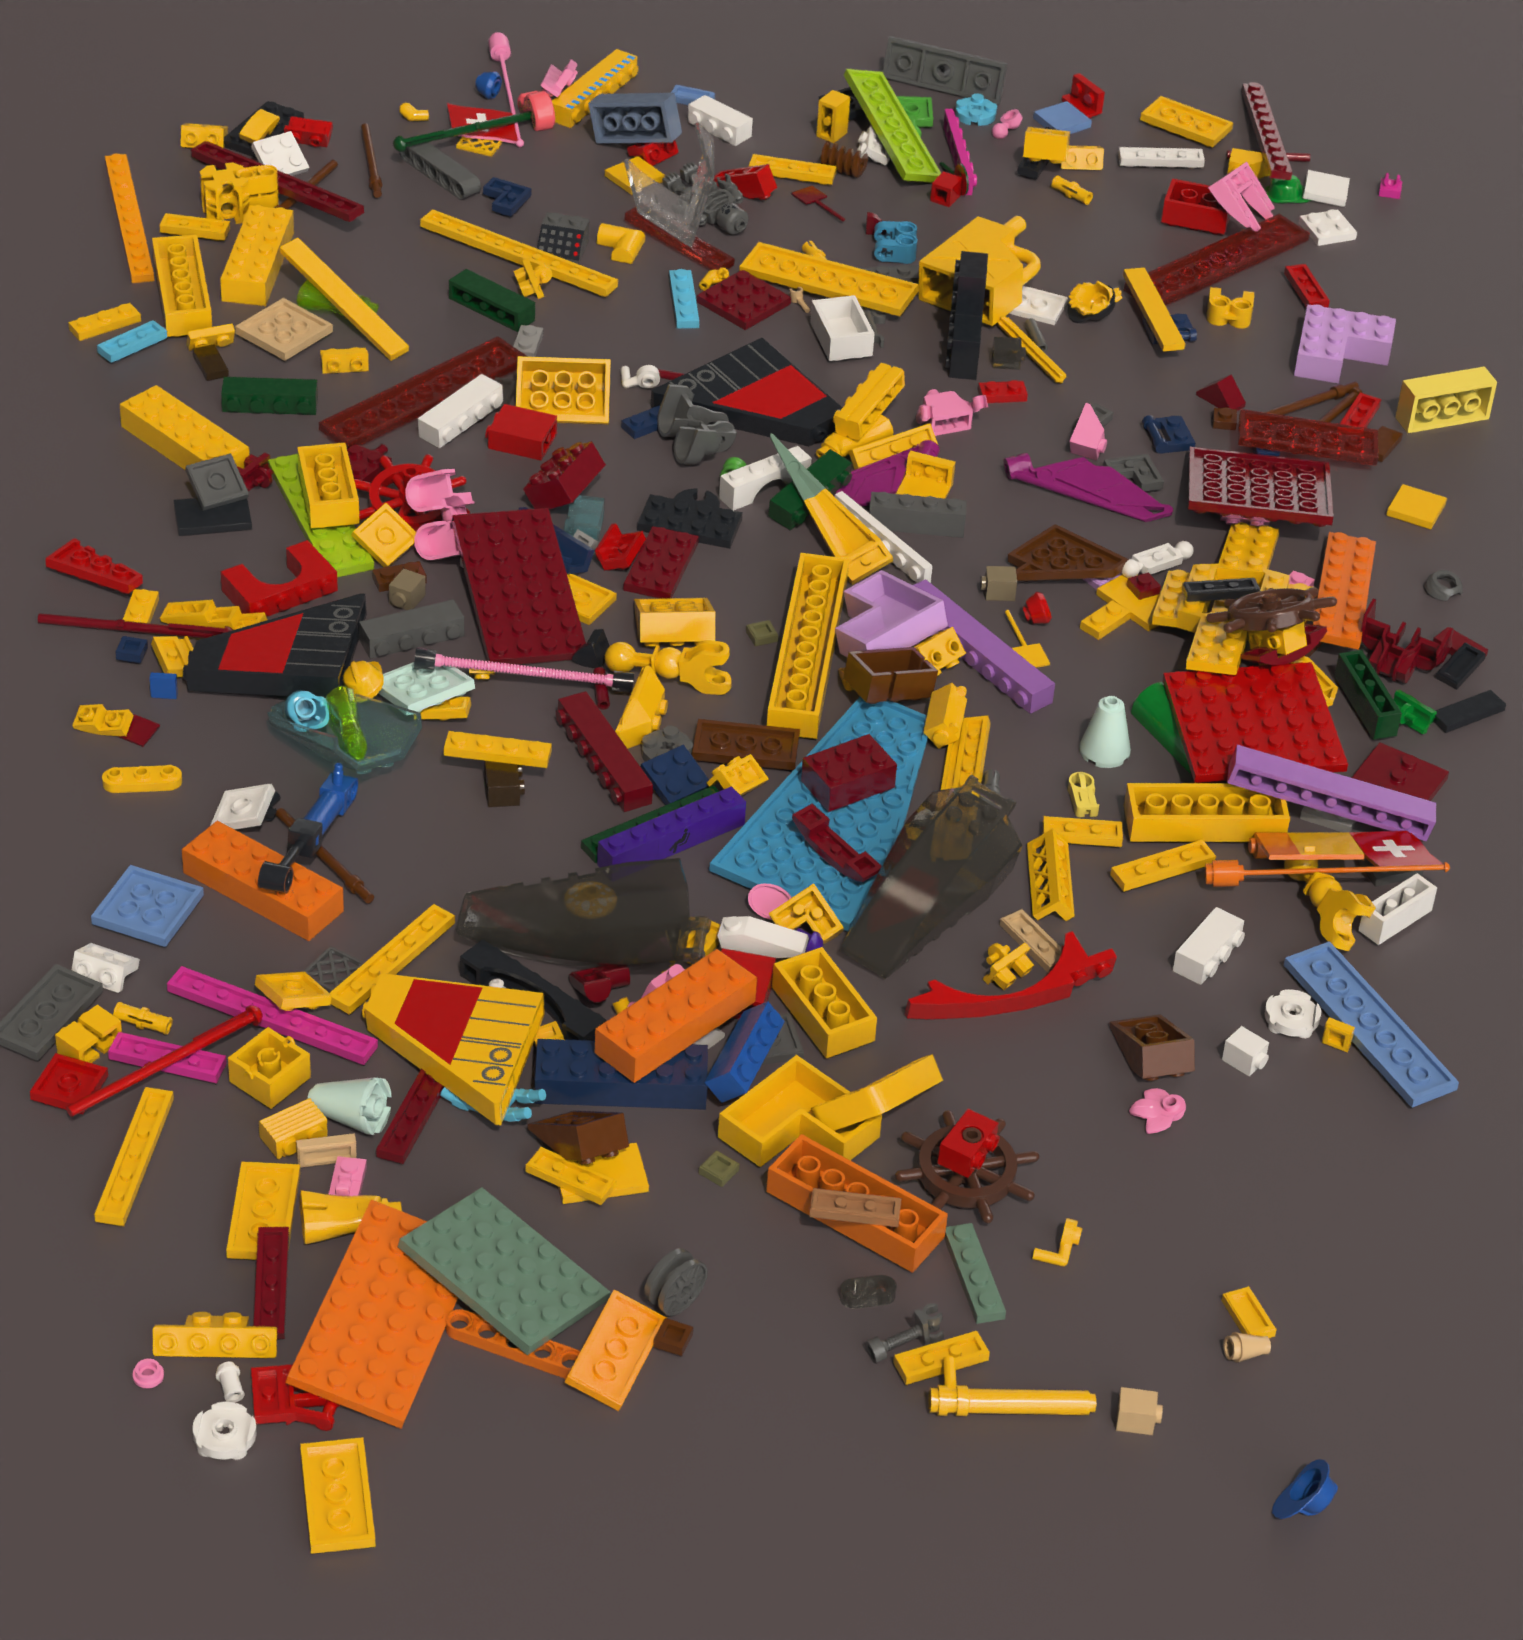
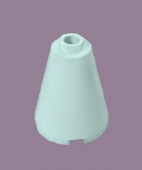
M1107 696L1099 701L1080 742V754L1085 761L1088 762V759L1096 762L1095 766L1114 768L1121 766L1124 760L1130 757L1131 748L1124 703L1115 696Z
M374 1077L318 1083L308 1093V1099L311 1098L312 1102L314 1101V1104L323 1112L324 1116L368 1135L382 1132L390 1115L391 1107L386 1106L387 1097L391 1098V1089L389 1083L383 1078Z

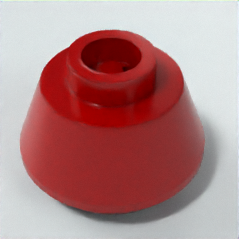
M1035 592L1025 601L1026 606L1022 607L1027 621L1032 620L1033 624H1048L1052 616L1043 593Z

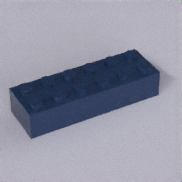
M538 1039L535 1090H545L546 1098L542 1101H535V1104L706 1110L707 1085L704 1082L708 1077V1045H690L634 1083L595 1054V1041Z

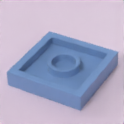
M1068 101L1034 111L1033 119L1044 128L1047 126L1062 131H1070V134L1091 128L1092 123L1091 119Z

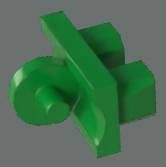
M1396 690L1393 700L1402 713L1400 724H1406L1419 733L1426 734L1437 712L1417 701L1411 695L1401 690Z

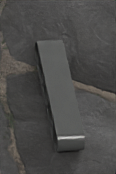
M428 142L406 147L404 152H399L405 162L460 200L481 190L480 180L475 174Z

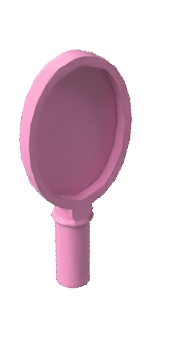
M768 883L754 886L748 894V902L753 911L769 920H772L769 915L771 911L792 898L782 887Z

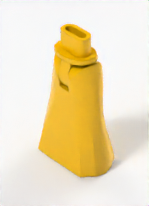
M880 415L859 441L833 432L821 444V448L816 450V455L820 458L831 449L845 457L849 455V450L893 436V427L888 418Z
M301 1190L300 1216L303 1244L355 1233L371 1199L402 1211L401 1201L388 1202L387 1198L373 1195L340 1196Z

